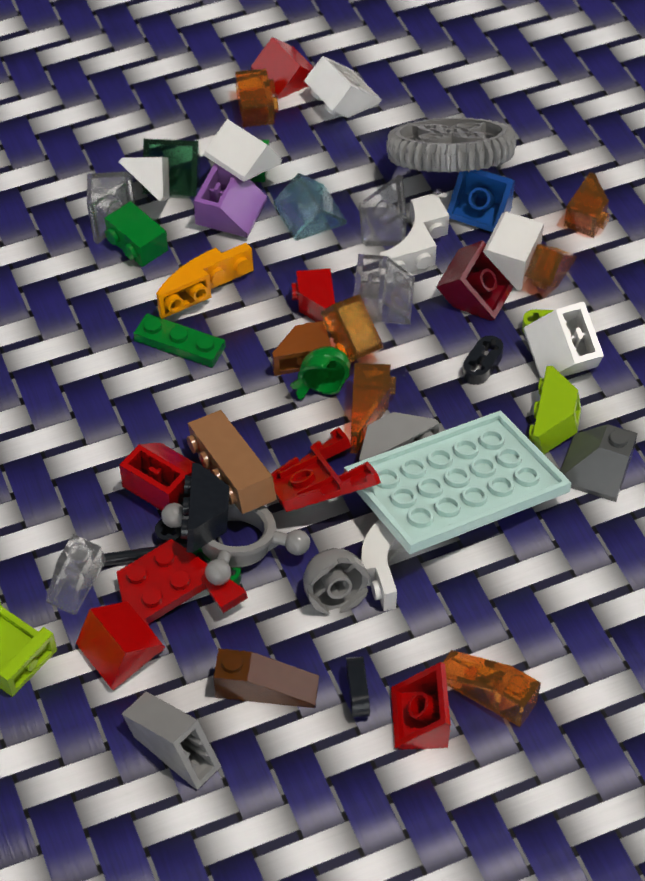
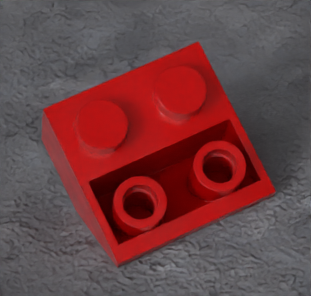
M161 442L139 444L119 464L122 487L158 509L163 510L167 504H180L184 497L190 496L184 494L185 475H192V463L195 462Z

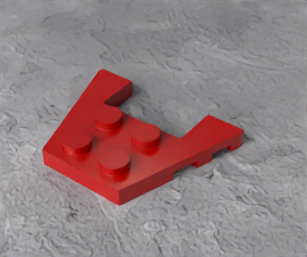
M340 427L330 432L332 438L324 444L321 441H317L311 445V453L300 460L298 457H294L271 473L276 498L286 512L381 483L378 473L368 461L341 475H337L328 464L326 459L351 448L348 437Z
M173 539L168 540L116 572L122 602L127 601L149 628L148 624L207 589L222 613L243 602L248 596L244 588L231 579L222 585L210 583L205 576V569L208 563L195 554L187 552L186 548Z

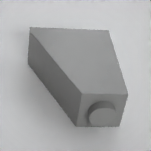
M145 692L122 713L133 736L193 788L198 790L222 767L199 721L156 696Z

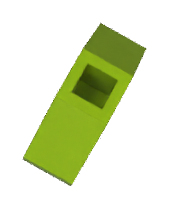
M546 366L545 377L539 380V395L541 397L540 401H535L534 418L536 422L531 424L529 429V440L543 454H546L578 432L581 415L578 389L553 366Z

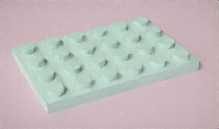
M501 410L344 467L345 473L368 461L376 470L381 483L356 492L409 554L569 493L571 489V482Z

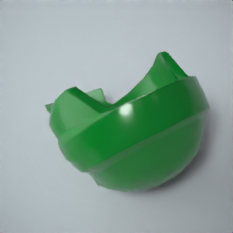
M322 346L314 349L303 359L300 371L298 372V379L292 382L290 387L296 389L295 394L299 399H303L310 388L322 394H337L350 376L349 359L344 352L335 347Z

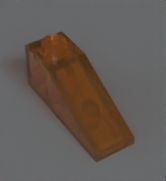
M355 363L350 453H357L363 445L368 425L381 419L389 407V395H395L396 377H390L391 364Z
M453 650L450 651L442 662L445 664L447 685L519 727H521L537 703L541 682L513 666Z

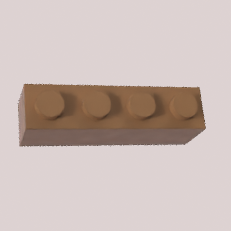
M222 410L188 423L190 436H187V442L193 454H199L203 467L207 470L210 469L211 473L230 486V505L235 504L240 512L245 514L277 500L272 475Z

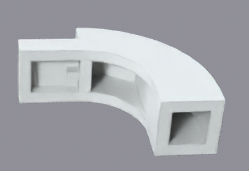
M379 519L370 528L364 539L361 562L370 575V581L368 580L367 586H371L374 599H380L383 611L396 609L397 589L389 563L396 555L405 551V549Z

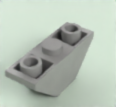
M392 412L368 425L359 461L439 433L440 423L432 418Z

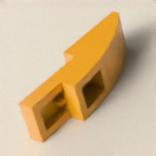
M244 243L221 253L215 247L180 267L162 284L156 293L159 316L164 319L212 297L211 289L254 271L252 248L247 243Z

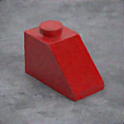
M331 268L296 271V283H291L292 300H298L299 312L315 322L324 321L326 329L336 331V305Z

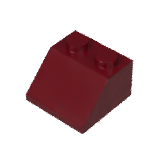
M482 240L460 248L436 288L454 308L492 321L495 320L514 286L483 253L486 243Z

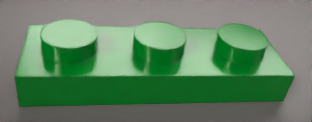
M146 313L133 333L134 341L211 368L214 367L226 347L224 339Z

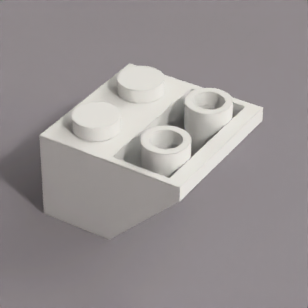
M585 302L556 309L523 328L540 378L545 377L546 366H553L563 376H568L598 367L604 356Z

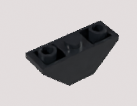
M192 463L191 476L185 475L184 494H188L190 497L183 498L182 516H188V519H182L181 539H187V552L190 553L197 551L227 532L230 486L199 463Z

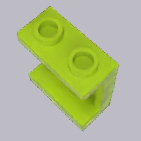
M0 601V689L13 697L57 651L54 634L43 627L38 632L6 610Z

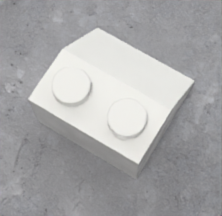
M324 56L320 58L304 80L311 88L309 92L316 99L325 103L324 108L334 116L340 114L349 118L378 105L382 100L352 69Z

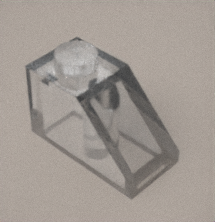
M72 534L56 562L46 602L72 615H76L106 562L102 547Z

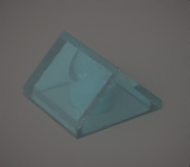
M300 173L292 179L274 200L276 209L296 241L347 224L346 218L324 184Z

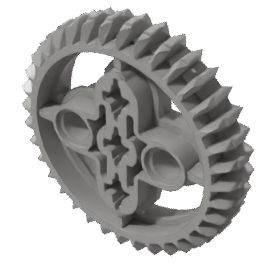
M443 117L440 119H424L423 121H414L413 123L408 122L405 125L401 124L399 127H395L388 134L386 147L388 159L403 168L438 173L470 172L471 170L483 168L489 169L509 161L514 155L516 139L514 130L498 121L483 120L482 118Z

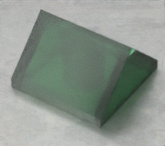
M143 139V157H168L169 195L196 196L201 171L199 141ZM142 185V194H151Z

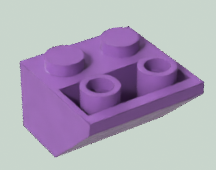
M214 163L194 199L195 224L247 238L267 201V196L250 179L243 182Z

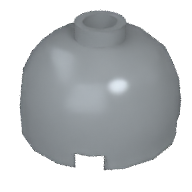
M338 548L323 550L315 555L307 564L303 576L305 593L314 609L323 614H330L328 610L340 608V613L347 612L356 607L368 593L366 586L368 580L370 581V575L361 560L348 550Z

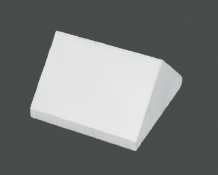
M228 119L204 151L205 157L243 182L280 165L282 161L267 144Z
M168 157L121 158L119 163L159 201H166L170 197Z
M504 212L501 214L483 253L518 291L523 288L540 252L544 223Z

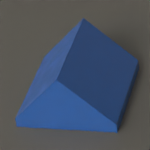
M481 169L471 170L470 172L460 171L447 210L449 218L493 232L501 214L510 212L512 208L515 180Z

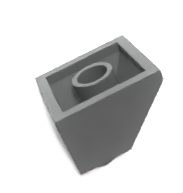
M609 424L576 433L561 468V472L571 482V488L616 502L633 456L638 433Z

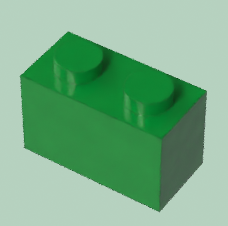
M131 201L105 217V236L112 245L116 244L123 250L128 259L136 261L141 267H144L168 251L166 230Z

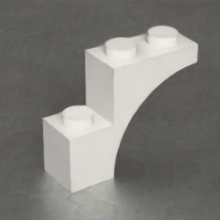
M437 193L411 199L410 221L413 226L411 231L399 244L379 253V273L383 280L435 265L437 245L433 239L448 235L449 213Z

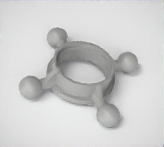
M179 503L167 504L161 513L163 523L170 528L180 527L182 519H188V516H182L183 506ZM229 504L228 521H241L258 528L263 535L256 542L246 546H227L213 540L201 547L205 556L211 560L205 569L207 580L214 585H222L230 579L231 567H245L255 564L263 559L268 551L278 545L285 546L293 555H302L310 547V538L302 530H293L288 534L275 531V519L265 506L242 514L235 504Z

